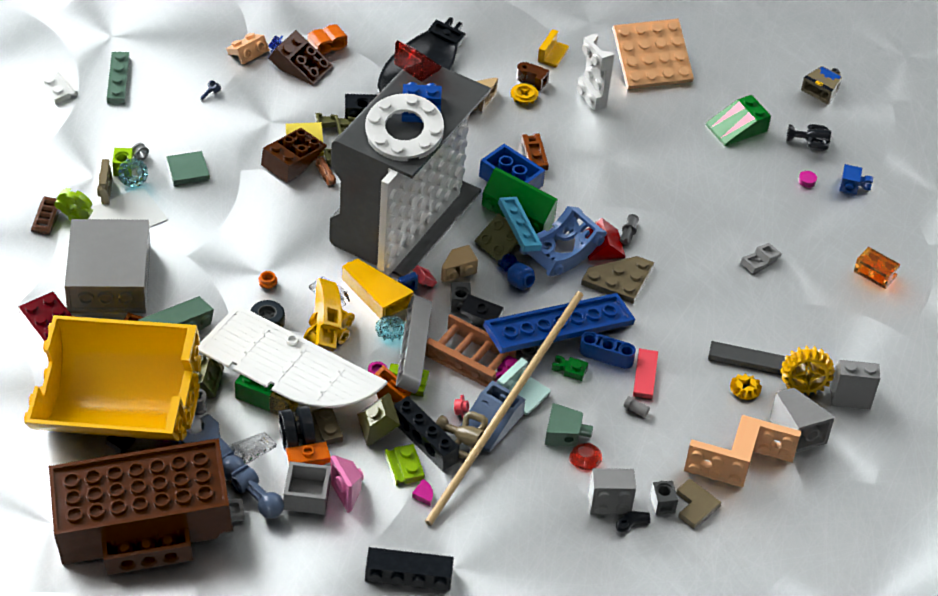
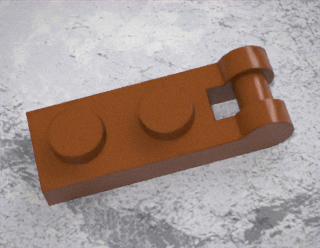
M535 133L532 136L522 134L521 143L524 147L526 158L545 169V171L548 170L549 165L540 134Z

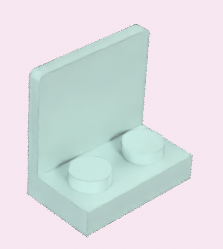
M520 358L497 380V383L511 391L527 368L528 361ZM531 377L518 394L526 399L525 415H529L551 393L549 388Z

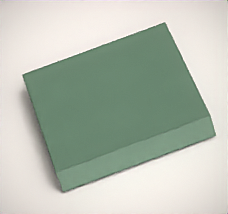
M202 151L166 156L173 185L210 180Z

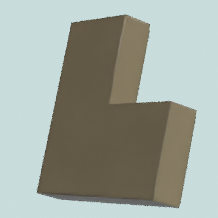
M688 479L676 491L679 497L689 503L688 506L679 512L678 517L693 529L721 506V501L692 479Z

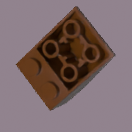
M297 30L276 47L268 58L281 71L311 85H314L333 67Z
M299 128L263 147L261 165L288 183L300 176L327 145L306 130Z

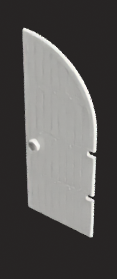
M238 304L198 346L199 353L228 368L234 364L236 365L233 369L235 372L266 388L272 384L274 386L271 390L293 402L310 407L338 408L353 405L372 397L388 383L386 380Z

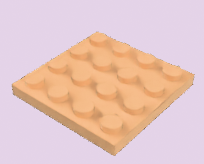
M679 18L613 26L612 29L627 89L693 82L694 77Z

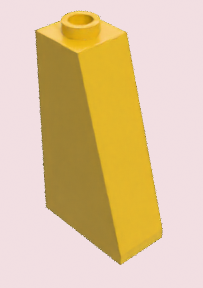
M358 258L342 266V280L382 321L408 307L409 301L414 295L410 288Z

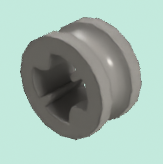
M141 142L136 143L132 147L133 156L137 161L144 160L149 154V149Z

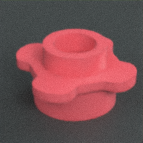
M461 395L460 399H455L454 401L455 414L461 415L462 419L465 413L469 411V402L465 401L464 395Z

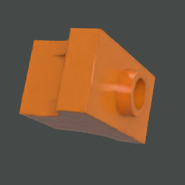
M326 441L285 448L288 465L290 461L325 465L331 461Z

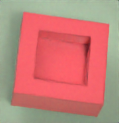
M419 265L413 269V272H416L418 275V282L421 285L433 288L437 284V281L428 269Z

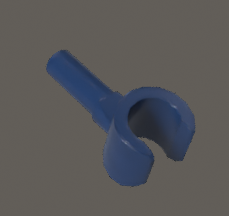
M213 80L209 81V88L199 97L200 100L203 101L212 91L214 93L219 92L221 85Z

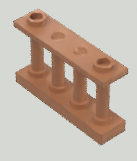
M452 314L448 316V331L439 341L429 337L425 356L485 387L491 381L495 382V370L508 355L516 359V350L500 354L487 332ZM456 333L464 337V340L453 350L445 345ZM471 342L481 346L472 358L462 354ZM489 350L498 356L486 367L478 362Z

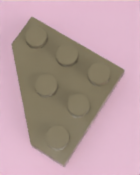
M635 256L589 267L582 278L581 285L608 295L618 293L622 300L634 304L654 267V262Z

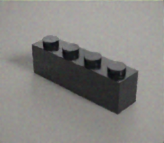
M369 547L365 568V581L450 590L454 557Z

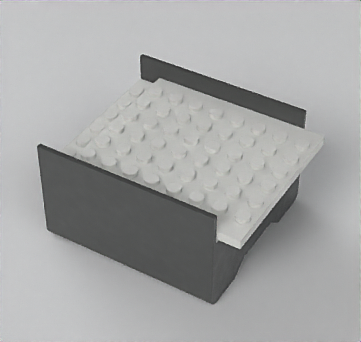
M413 57L331 144V167L341 182L340 208L330 218V242L335 247L376 265L377 270L387 276L393 273L402 277L412 273L413 269L422 262L481 193L480 188L463 181L465 173L464 162L466 160L465 149L468 144L466 136L469 131L467 125L470 113L488 95L491 88L421 57ZM415 82L418 85L435 83L437 86H442L441 114L444 121V134L441 143L432 153L421 159L416 157L408 159V161H396L380 155L371 147L365 132V122L368 112L377 102L391 95L403 94V84ZM393 114L385 124L388 134L398 140L414 139L424 129V123L401 122L402 114Z

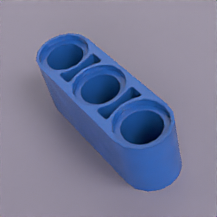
M589 331L581 336L579 352L584 357L628 369L633 366L636 348L630 343Z

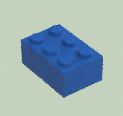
M506 144L501 145L480 160L479 177L487 182L493 170L497 167L538 189L543 186L545 169Z

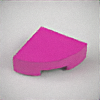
M422 479L413 491L412 498L430 506L433 501L431 485Z

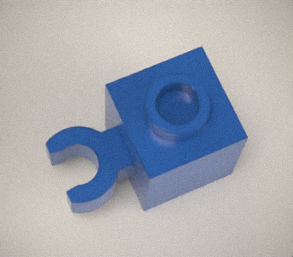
M845 164L839 191L857 195L859 187H862L864 190H871L872 184L870 183H873L874 177H862V167Z

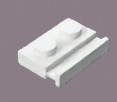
M60 70L55 75L52 73L37 79L38 86L54 104L68 100L72 95L78 96L77 89Z

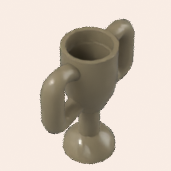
M468 411L464 415L462 426L456 427L449 424L448 419L444 415L437 419L436 424L444 432L454 434L457 438L455 442L459 446L461 443L469 446L471 452L485 431L488 419L485 415ZM469 419L478 421L481 425L478 428L469 426ZM459 449V458L466 460L470 453Z

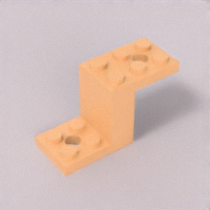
M742 415L732 450L691 439L684 471L743 487L753 452L793 462L801 431Z

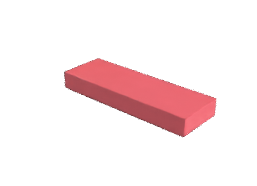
M639 348L633 389L634 397L653 398L658 351Z

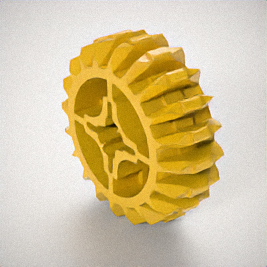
M807 345L803 350L798 347L797 352L791 350V356L786 355L785 361H782L781 364L782 381L786 384L787 389L795 388L802 394L805 392L808 396L810 392H814L817 395V390L824 392V386L830 385L835 372L833 360L830 359L829 354L824 353L822 348L817 351L815 346L809 349Z

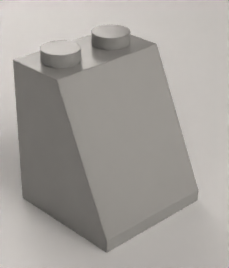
M839 360L834 368V378L830 381L831 405L871 409L880 382L879 364Z
M795 388L781 390L776 393L770 419L774 424L801 431L796 452L827 444L834 416Z

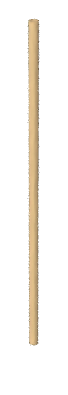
M576 292L426 518V524L433 525L584 296L582 292Z

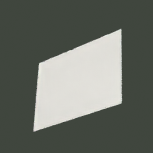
M144 187L110 199V204L99 203L92 206L93 212L88 218L149 220V227L168 220Z

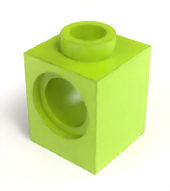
M114 148L112 160L113 176L132 177L133 148Z

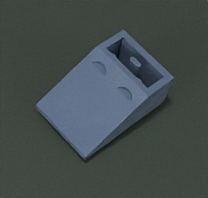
M491 381L480 393L470 411L485 415L489 425L511 391ZM519 395L516 397L483 447L485 450L490 452L524 415L526 399ZM469 419V426L478 428L481 425L480 422Z

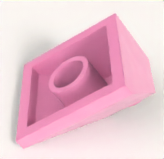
M334 455L331 456L330 464L331 485L346 511L351 512L361 491L362 480L364 479L363 473L360 468L357 469L353 461Z

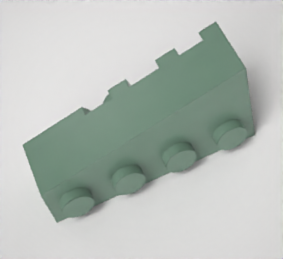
M198 296L141 318L138 321L197 325L199 332L211 324L214 309Z

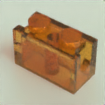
M868 247L857 258L854 272L886 289L897 277L895 272L899 269L900 264Z

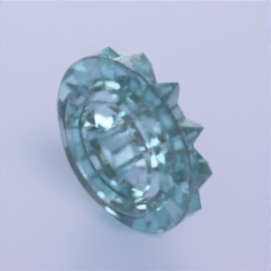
M127 158L126 161L121 163L118 175L124 185L138 187L146 181L148 169L142 160ZM128 168L132 170L137 168L138 176L132 175L129 177L130 172Z
M384 316L376 322L375 331L378 337H383L384 340H400L404 333L405 322L397 316ZM389 325H391L393 329L392 332H390L388 329Z

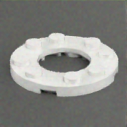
M395 94L381 99L370 109L366 117L365 132L369 144L377 153L388 159L408 161V159L416 157L421 159L432 153L439 146L444 134V121L439 109L429 100L415 94ZM414 113L424 123V129L414 139L398 140L389 135L385 129L388 118L392 117L393 114Z

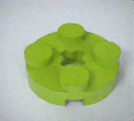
M71 188L61 190L54 203L55 207L68 216L70 221L71 219H88L93 212L91 200L78 190L76 193L70 191Z

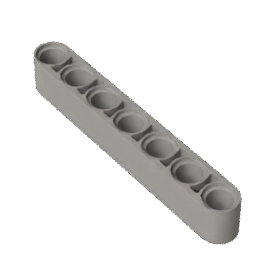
M415 294L411 297L407 307L396 379L397 387L414 394L419 389L422 380L432 308L431 301Z

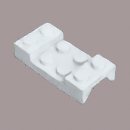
M597 34L584 37L582 51L587 55L586 70L584 71L585 75L579 77L577 85L578 93L582 95L594 111L607 107L614 61L613 52L601 51L597 47Z

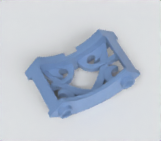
M567 206L562 215L552 224L553 228L548 232L543 230L537 233L542 244L540 251L523 252L521 247L519 251L523 255L529 254L547 270L546 274L548 276L561 275L584 261L597 246L604 242L607 232L582 213L583 211L580 208ZM578 218L581 219V220L584 222V223H582L580 226H579V223H578V221H577ZM588 226L594 230L591 235L589 230H585ZM575 238L573 252H555L556 241H569Z

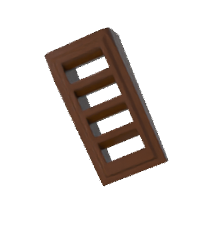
M46 196L42 198L31 227V232L50 235L61 212L54 205L56 198Z

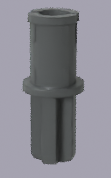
M635 214L628 215L626 224L622 227L623 232L620 238L622 245H629L633 235L636 234L639 217Z

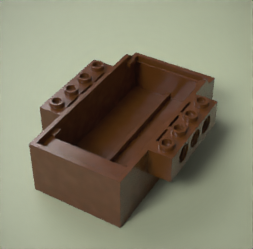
M219 438L48 466L53 530L62 565L103 558L107 575L194 561L192 543L218 538L221 533L233 531Z

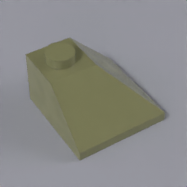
M389 393L357 414L367 446L372 445L400 426L393 400Z

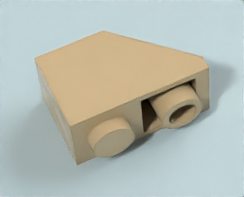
M469 245L451 250L442 266V283L477 273L478 259Z

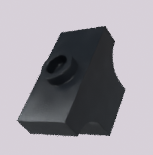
M468 294L460 311L470 319L472 324L483 327L485 320L500 318L504 312V307Z

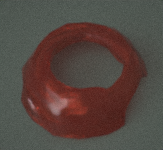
M582 443L574 447L569 459L577 468L592 470L602 462V453L595 445ZM582 446L589 447L594 451V454L589 457L581 456L578 453V448Z

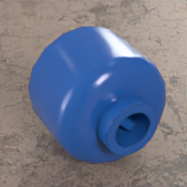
M517 262L508 269L507 280L512 286L525 290L534 284L535 273L531 267Z

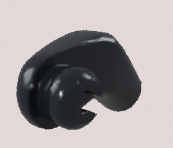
M630 511L616 522V530L620 533H626L634 525L650 523V513Z

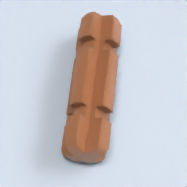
M323 157L316 158L315 165L328 186L335 185L336 178Z

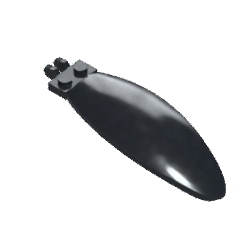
M449 17L445 23L436 19L428 31L416 36L398 49L386 62L380 73L377 94L415 56L451 70L457 48L465 39L466 33L460 31L463 23L459 21L455 27H451L453 18Z

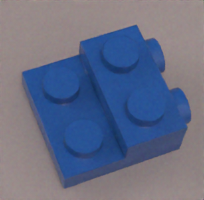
M415 82L403 84V94L421 96L432 102L441 113L442 86H437L435 83L418 85ZM402 113L401 122L423 123L420 117L414 113Z

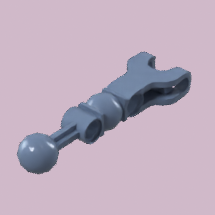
M206 414L200 418L201 432L196 434L187 432L185 439L176 441L177 445L219 438L225 479L231 481V485L240 494L248 491L258 501V510L262 516L276 518L283 512L284 501L282 497L275 492L267 493L258 484L259 477L257 473L245 464L242 458L236 456L228 444L220 438L219 423L211 415Z

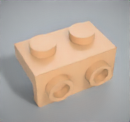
M255 33L245 35V39L236 40L231 43V46L226 48L228 55H238L241 64H246L269 51L265 36Z

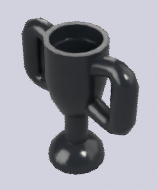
M791 124L788 125L786 141H791L794 137L806 139V145L811 149L827 150L829 148L831 130L826 126L810 124L807 126V132L795 130V127Z

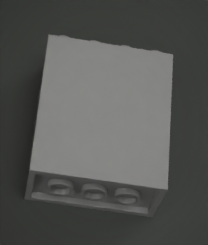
M71 219L64 285L66 306L70 313H146L150 261L149 220Z

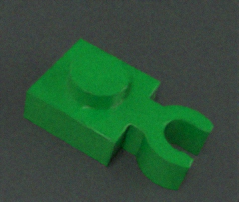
M556 355V363H552V370L557 372L564 371L563 376L582 381L589 362L572 357L569 360H565L564 357Z

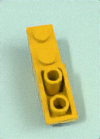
M318 278L314 314L317 315L315 344L333 352L337 349L338 330L341 329L342 323L340 293L336 282Z

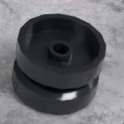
M309 406L297 407L295 416L291 409L279 410V433L284 452L285 448L299 446V444L301 446L316 443L314 423Z

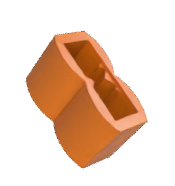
M333 24L324 29L311 31L308 33L307 41L322 55H325L332 50L337 51L345 48L348 36L337 24Z

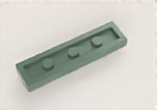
M119 51L112 52L107 103L125 104L130 59L129 52Z

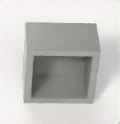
M290 461L283 493V510L325 515L331 484V466Z
M592 469L588 492L590 514L625 515L632 511L636 492L634 469Z

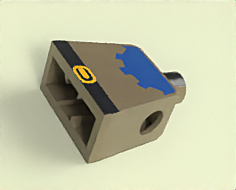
M821 66L804 77L801 90L829 105L841 84L842 77L840 76V71L836 68L829 70Z

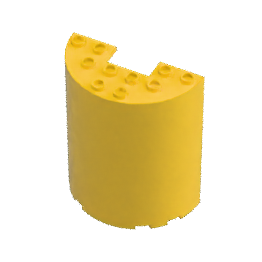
M54 315L52 323L48 325V338L43 344V351L46 353L49 361L48 367L45 368L43 374V386H40V388L35 386L33 394H30V406L28 412L24 415V423L30 429L40 431L170 441L185 439L187 436L186 429H190L193 423L200 389L197 372L201 371V356L198 355L200 337L197 325Z

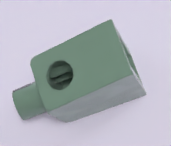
M553 403L546 431L545 445L575 447L578 445L579 436L592 437L593 426L582 424V412Z

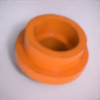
M265 271L259 276L258 283L262 288L270 289L277 285V277L273 272Z

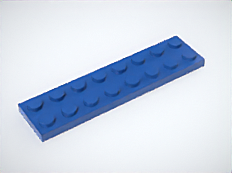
M618 293L581 300L553 342L579 337L589 331L598 333L634 325L636 319ZM569 303L485 320L483 327L500 354L542 345Z

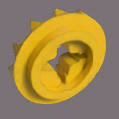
M518 84L511 89V98H513L514 102L519 101V104H534V101L538 99V90L529 84Z
M745 373L743 376L738 374L735 378H732L730 389L738 398L751 400L760 395L762 385H760L759 379L754 378V375L747 376Z

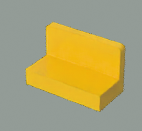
M553 29L550 31L539 48L537 62L555 68L558 66L569 49L568 45L557 42L558 31Z

